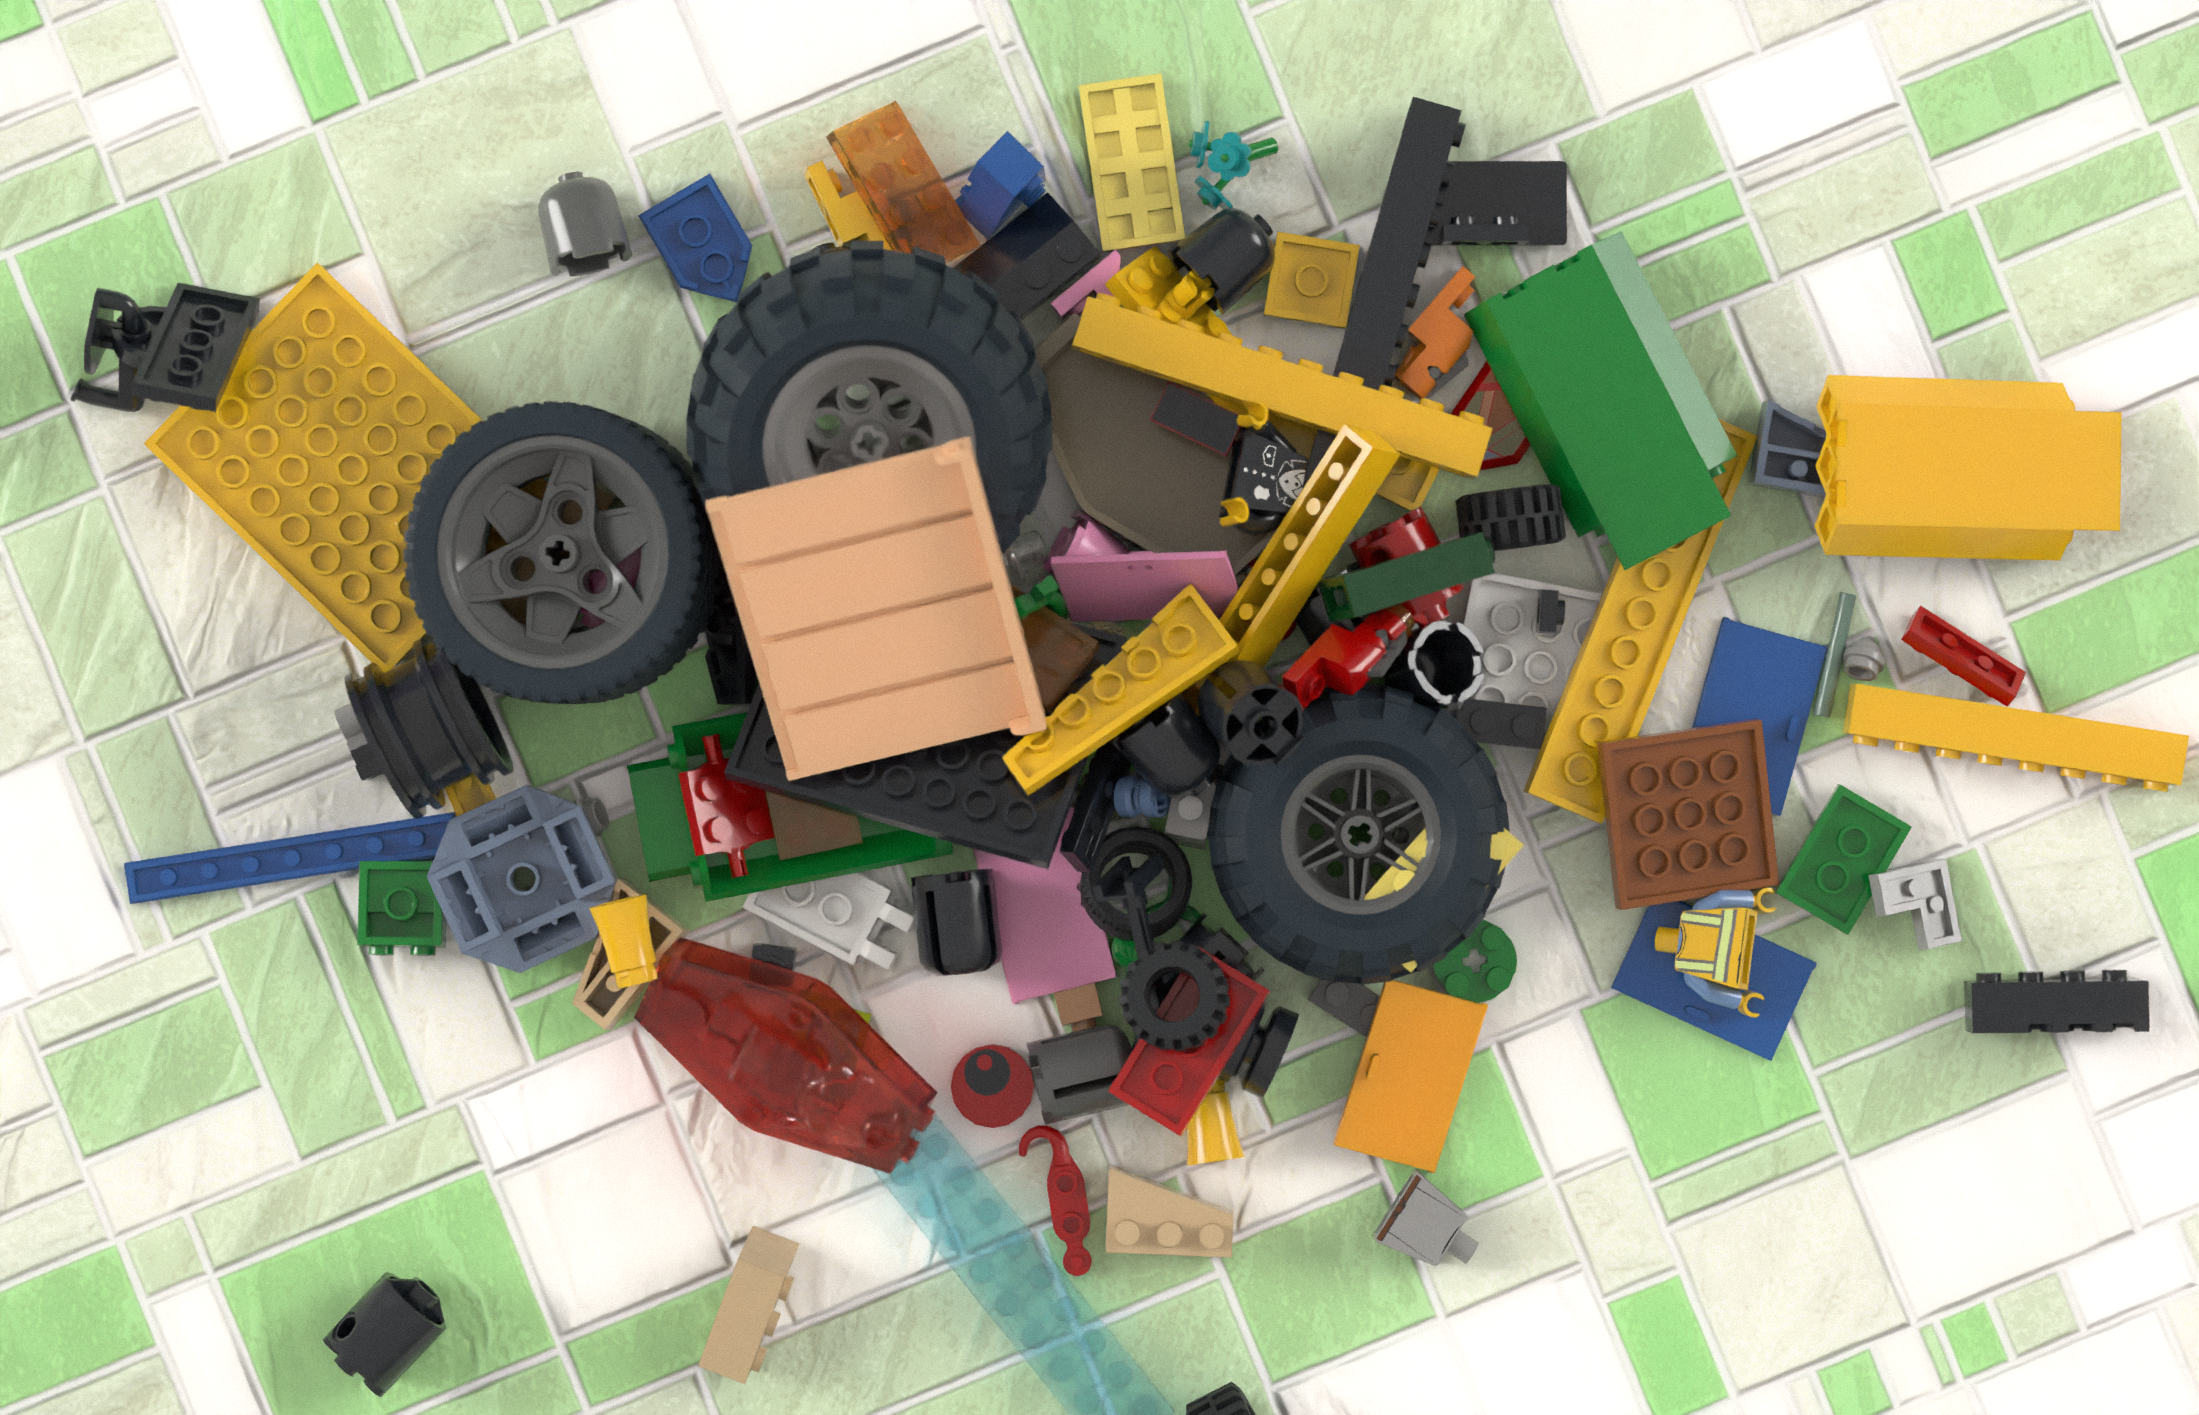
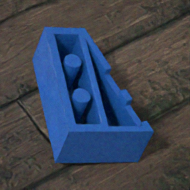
M1006 131L977 161L967 178L972 184L970 186L965 184L962 187L960 197L953 202L952 206L988 240L1023 203L1029 208L1045 192V185L1043 183L1046 181L1044 166L1017 139Z

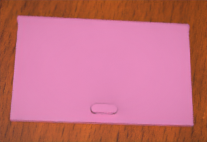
M1136 551L1129 554L1053 556L1050 562L1073 622L1152 620L1159 611L1190 584L1193 585L1215 616L1221 618L1239 590L1226 551L1178 553Z
M1074 807L1069 809L1048 869L973 849L978 869H993L1002 945L1001 961L1012 1004L1117 977L1107 934L1090 919L1083 906L1080 893L1082 872H1077L1059 851L1062 836L1068 829L1075 810Z

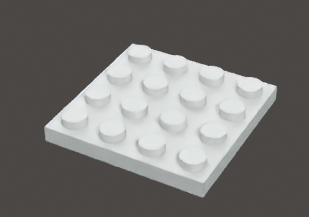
M1497 573L1471 580L1463 625L1475 634L1483 647L1484 653L1480 655V673L1484 674V679L1476 693L1468 699L1547 708L1544 730L1545 738L1602 593ZM1538 590H1559L1558 600H1565L1564 624L1556 625V633L1536 632ZM1462 702L1449 704L1447 709L1461 710ZM1508 746V747H1513V748H1518V749H1524V750H1529V751H1534V752H1539V750H1540V749H1532V748Z

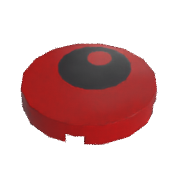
M988 1044L974 1048L961 1058L953 1071L950 1087L953 1102L962 1116L975 1125L996 1128L1009 1125L1024 1114L1032 1100L1034 1081L1031 1069L1022 1055L1007 1046Z

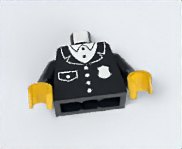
M1244 401L1243 406L1248 409L1249 415H1239L1237 417V424L1241 427H1249L1250 431L1246 430L1234 441L1223 498L1220 502L1219 517H1221L1220 525L1223 527L1233 525L1254 537L1278 529L1307 481H1304L1307 459L1298 454L1294 446L1268 420V409L1264 402Z

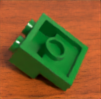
M359 861L357 945L369 947L368 955L390 956L394 955V947H410V955L436 956V948H446V918L426 877L432 862Z

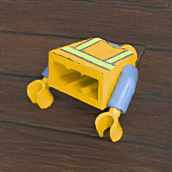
M1763 888L1754 893L1750 890H1719L1696 901L1692 910L1682 911L1679 929L1658 927L1655 936V950L1676 954L1675 970L1684 972L1686 985L1707 1002L1730 1009L1737 1008L1740 1013L1749 1017L1756 1018L1760 1015L1749 1011L1747 1002L1752 997L1764 1000V997L1757 992L1748 991L1757 914H1767L1776 909L1774 907L1765 908L1760 901L1762 894H1775L1772 888Z

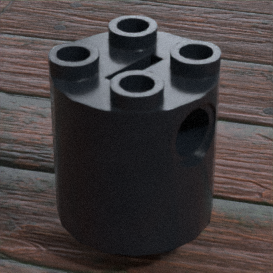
M386 1272L334 1326L323 1341L338 1355L334 1361L346 1374L353 1377L356 1373H359L365 1378L363 1380L365 1385L374 1394L382 1397L447 1327L444 1322L440 1299L432 1288L418 1277L414 1279H400L396 1275Z

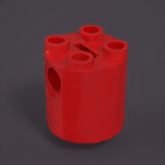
M1422 506L1399 517V519L1370 531L1367 535L1348 545L1360 568L1441 544ZM1463 584L1455 585L1383 608V610L1396 614L1403 621L1408 620L1421 627L1449 616L1450 614L1446 608L1447 599L1465 588Z

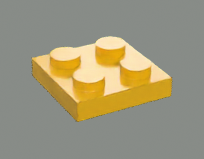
M1277 231L1274 247L1275 261L1270 271L1263 316L1346 329L1360 245Z

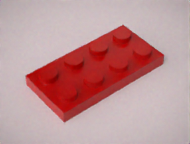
M1203 949L1201 950L1207 953L1220 966L1230 988L1228 989L1230 1007H1227L1225 1014L1227 1018L1224 1025L1221 1024L1216 1030L1218 1033L1212 1039L1208 1038L1203 1042L1204 1045L1198 1048H1188L1187 1051L1177 1052L1176 1050L1165 1051L1150 1045L1140 1038L1108 1090L1114 1096L1181 1137L1271 992ZM1181 972L1157 1010V1016L1169 1022H1179L1188 1018L1195 1011L1200 1000V991L1195 980L1188 974Z

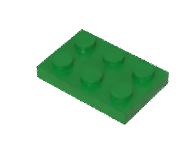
M1837 784L1779 885L1776 887L1775 893L1844 934L1849 935L1872 896L1868 875L1885 872L1888 869L1912 826L1846 787Z

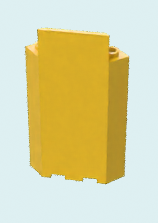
M1850 375L1827 376L1816 405L1827 437L1815 465L1826 497L1814 525L1825 555L2060 561L2067 544L2073 539L2074 530L2120 531L2122 412L2076 411L2075 404L2070 400L2064 384L2058 382Z

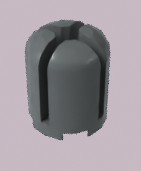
M1104 1024L1026 1043L1033 1080L1041 1103V1113L1045 1125L1128 1105L1108 1092L1132 1052L1127 1035L1118 1026Z

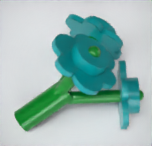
M1204 121L1201 132L1194 131L1192 139L1188 142L1190 156L1197 158L1196 168H1201L1204 164L1206 151H1212L1213 153L1208 157V166L1213 172H1220L1221 179L1212 186L1206 179L1198 176L1194 181L1200 188L1197 195L1204 205H1208L1214 210L1218 206L1223 210L1233 208V205L1223 196L1221 191L1235 176H1246L1250 171L1251 161L1276 154L1278 152V144L1273 137L1249 145L1242 144L1241 137L1236 132H1228L1223 135L1222 139L1208 142L1209 121Z

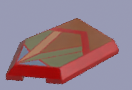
M1486 361L1451 412V415L1459 417L1461 411L1485 418L1483 425L1493 428L1480 470L1518 464L1530 446L1488 361Z

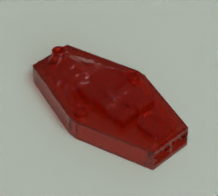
M680 937L663 953L656 968L658 979L650 981L634 1018L740 1123L755 1132L889 1174L895 1170L901 1161L906 1164L911 1161L920 1146V1142L915 1140L918 1132L924 1133L935 1116L936 1111L931 1106L938 1092L832 987L817 978Z

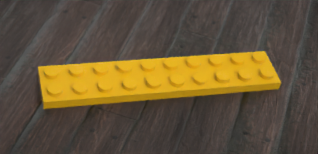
M1719 419L1737 454L1733 459L1723 463L1726 472L1713 478L1729 509L1758 436ZM1724 520L1627 570H1624L1617 556L1523 792L1595 823L1603 824L1605 809L1597 742L1638 736Z

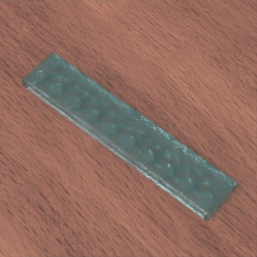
M914 1085L909 1087L847 1138L1069 1415H1173L1175 1413L1174 1408Z

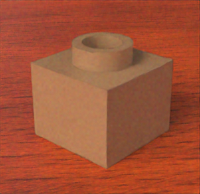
M1095 983L1054 993L1062 1026L1071 1024L1073 1032L1097 1026L1095 1018L1103 1016Z

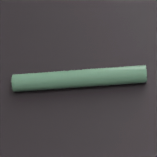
M1844 592L1839 594L1813 715L1830 718L1856 595Z

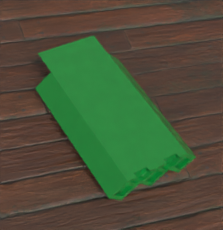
M1622 231L1578 251L1576 255L1561 263L1551 265L1525 279L1523 283L1485 300L1463 314L1473 330V334L1550 484L1560 487L1562 507L1578 538L1593 530L1597 538L1606 534L1624 570H1627L1732 516L1713 478L1726 472L1723 463L1733 459L1737 454Z
M747 712L672 726L674 743L667 744V758L627 765L649 882L691 874L693 886L702 885L705 902L953 854L952 842L765 790L775 838L755 842L749 848L743 850L749 872L748 875L731 878L727 853L714 852L695 856L678 773L694 770L707 762L702 737L719 734L723 757L730 758Z

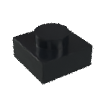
M1538 590L1536 632L1556 633V625L1564 624L1565 600H1558L1559 590Z

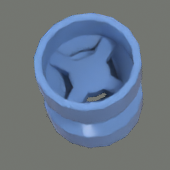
M1121 776L1115 785L1114 805L1121 817H1138L1143 813L1149 818H1163L1170 808L1171 798L1160 795L1145 780L1138 776Z

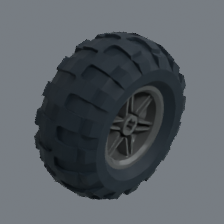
M1365 684L1353 695H1347L1325 687L1322 694L1317 699H1313L1304 709V712L1302 711L1303 725L1300 735L1303 736V740L1293 755L1278 765L1272 762L1264 765L1249 764L1250 766H1247L1230 754L1218 777L1210 806L1208 840L1211 866L1219 891L1234 919L1258 946L1277 961L1305 975L1329 982L1364 985L1390 982L1393 979L1411 973L1421 972L1444 959L1457 945L1466 938H1469L1486 916V911L1497 890L1500 889L1506 866L1498 874L1502 860L1490 858L1491 838L1497 832H1504V828L1510 831L1507 802L1504 800L1497 772L1484 749L1474 740L1463 724L1441 707L1414 702V693L1389 686ZM1263 719L1255 724L1264 734L1271 728ZM1260 744L1257 748H1266V746ZM1335 788H1343L1346 791L1347 799L1344 803L1335 804L1331 800V793ZM1378 790H1385L1389 794V802L1384 806H1378L1373 801V795ZM1363 822L1369 826L1366 832L1371 834L1367 843L1359 841L1356 845H1353L1349 841L1352 838V835L1348 834L1349 827L1351 825L1359 827ZM1314 823H1318L1324 828V835L1318 840H1314L1308 835V829ZM1399 827L1405 828L1409 833L1407 842L1403 844L1396 843L1392 837L1393 831ZM1425 828L1426 840H1428L1426 854L1424 858L1422 856L1418 863L1405 854L1404 850ZM1401 855L1417 867L1413 878L1400 890H1394L1375 899L1364 900L1365 894L1378 881L1372 878L1369 872L1373 864H1383L1386 871L1391 865L1400 870H1408L1395 862ZM1339 861L1343 865L1344 871L1341 876L1331 877L1328 874L1327 867L1330 862ZM1415 960L1417 967L1412 972H1409L1402 965Z

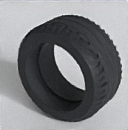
M1147 827L1121 828L1105 836L1092 873L1082 872L1080 881L1082 903L1090 919L1105 933L1121 940L1134 941L1128 914L1119 911L1108 901L1096 902L1093 885L1101 878L1104 867L1120 855L1140 853L1151 856L1153 853H1161L1164 868L1171 879L1172 890L1167 903L1162 908L1147 914L1152 936L1156 938L1174 927L1186 910L1192 890L1190 864L1179 845L1167 835H1164V833Z

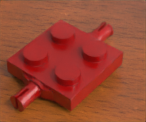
M715 734L702 737L707 762L694 770L678 773L695 856L714 852L727 853L731 878L749 874L743 850L749 848L755 842L775 837L765 790L726 779L724 772L730 758L723 757L720 735Z

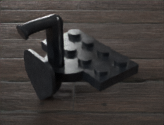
M177 283L167 307L146 306L139 308L134 299L127 294L97 288L84 344V371L86 374L93 375L105 350H114L119 358V391L92 386L84 383V379L80 378L70 400L73 402L78 400L87 404L115 410L136 412L143 407L145 399H150L155 402H166L191 407L196 410L216 412L259 313L260 298ZM114 310L122 312V315L117 318V322L114 321Z

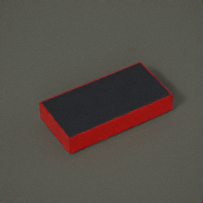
M1169 381L1150 418L1152 422L1225 457L1228 456L1241 429V426L1237 424L1238 414Z

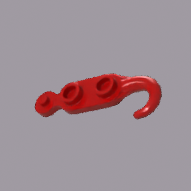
M1037 1125L1028 1129L1022 1136L1019 1143V1155L1021 1157L1027 1155L1028 1146L1034 1139L1045 1138L1050 1142L1053 1157L1047 1177V1190L1052 1224L1055 1234L1067 1245V1250L1063 1256L1064 1269L1073 1276H1081L1089 1271L1092 1264L1091 1255L1083 1246V1239L1090 1230V1215L1084 1178L1069 1153V1146L1064 1135L1058 1129L1051 1126Z

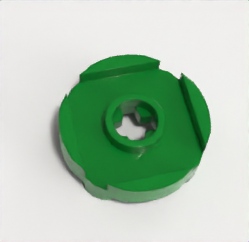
M1482 920L1468 939L1463 940L1444 959L1432 966L1437 981L1450 995L1481 1003L1496 998L1510 986L1516 972L1517 955L1512 940L1502 928ZM1471 949H1477L1479 955L1486 956V963L1480 965V971L1472 973L1470 966L1463 965V958L1469 957Z

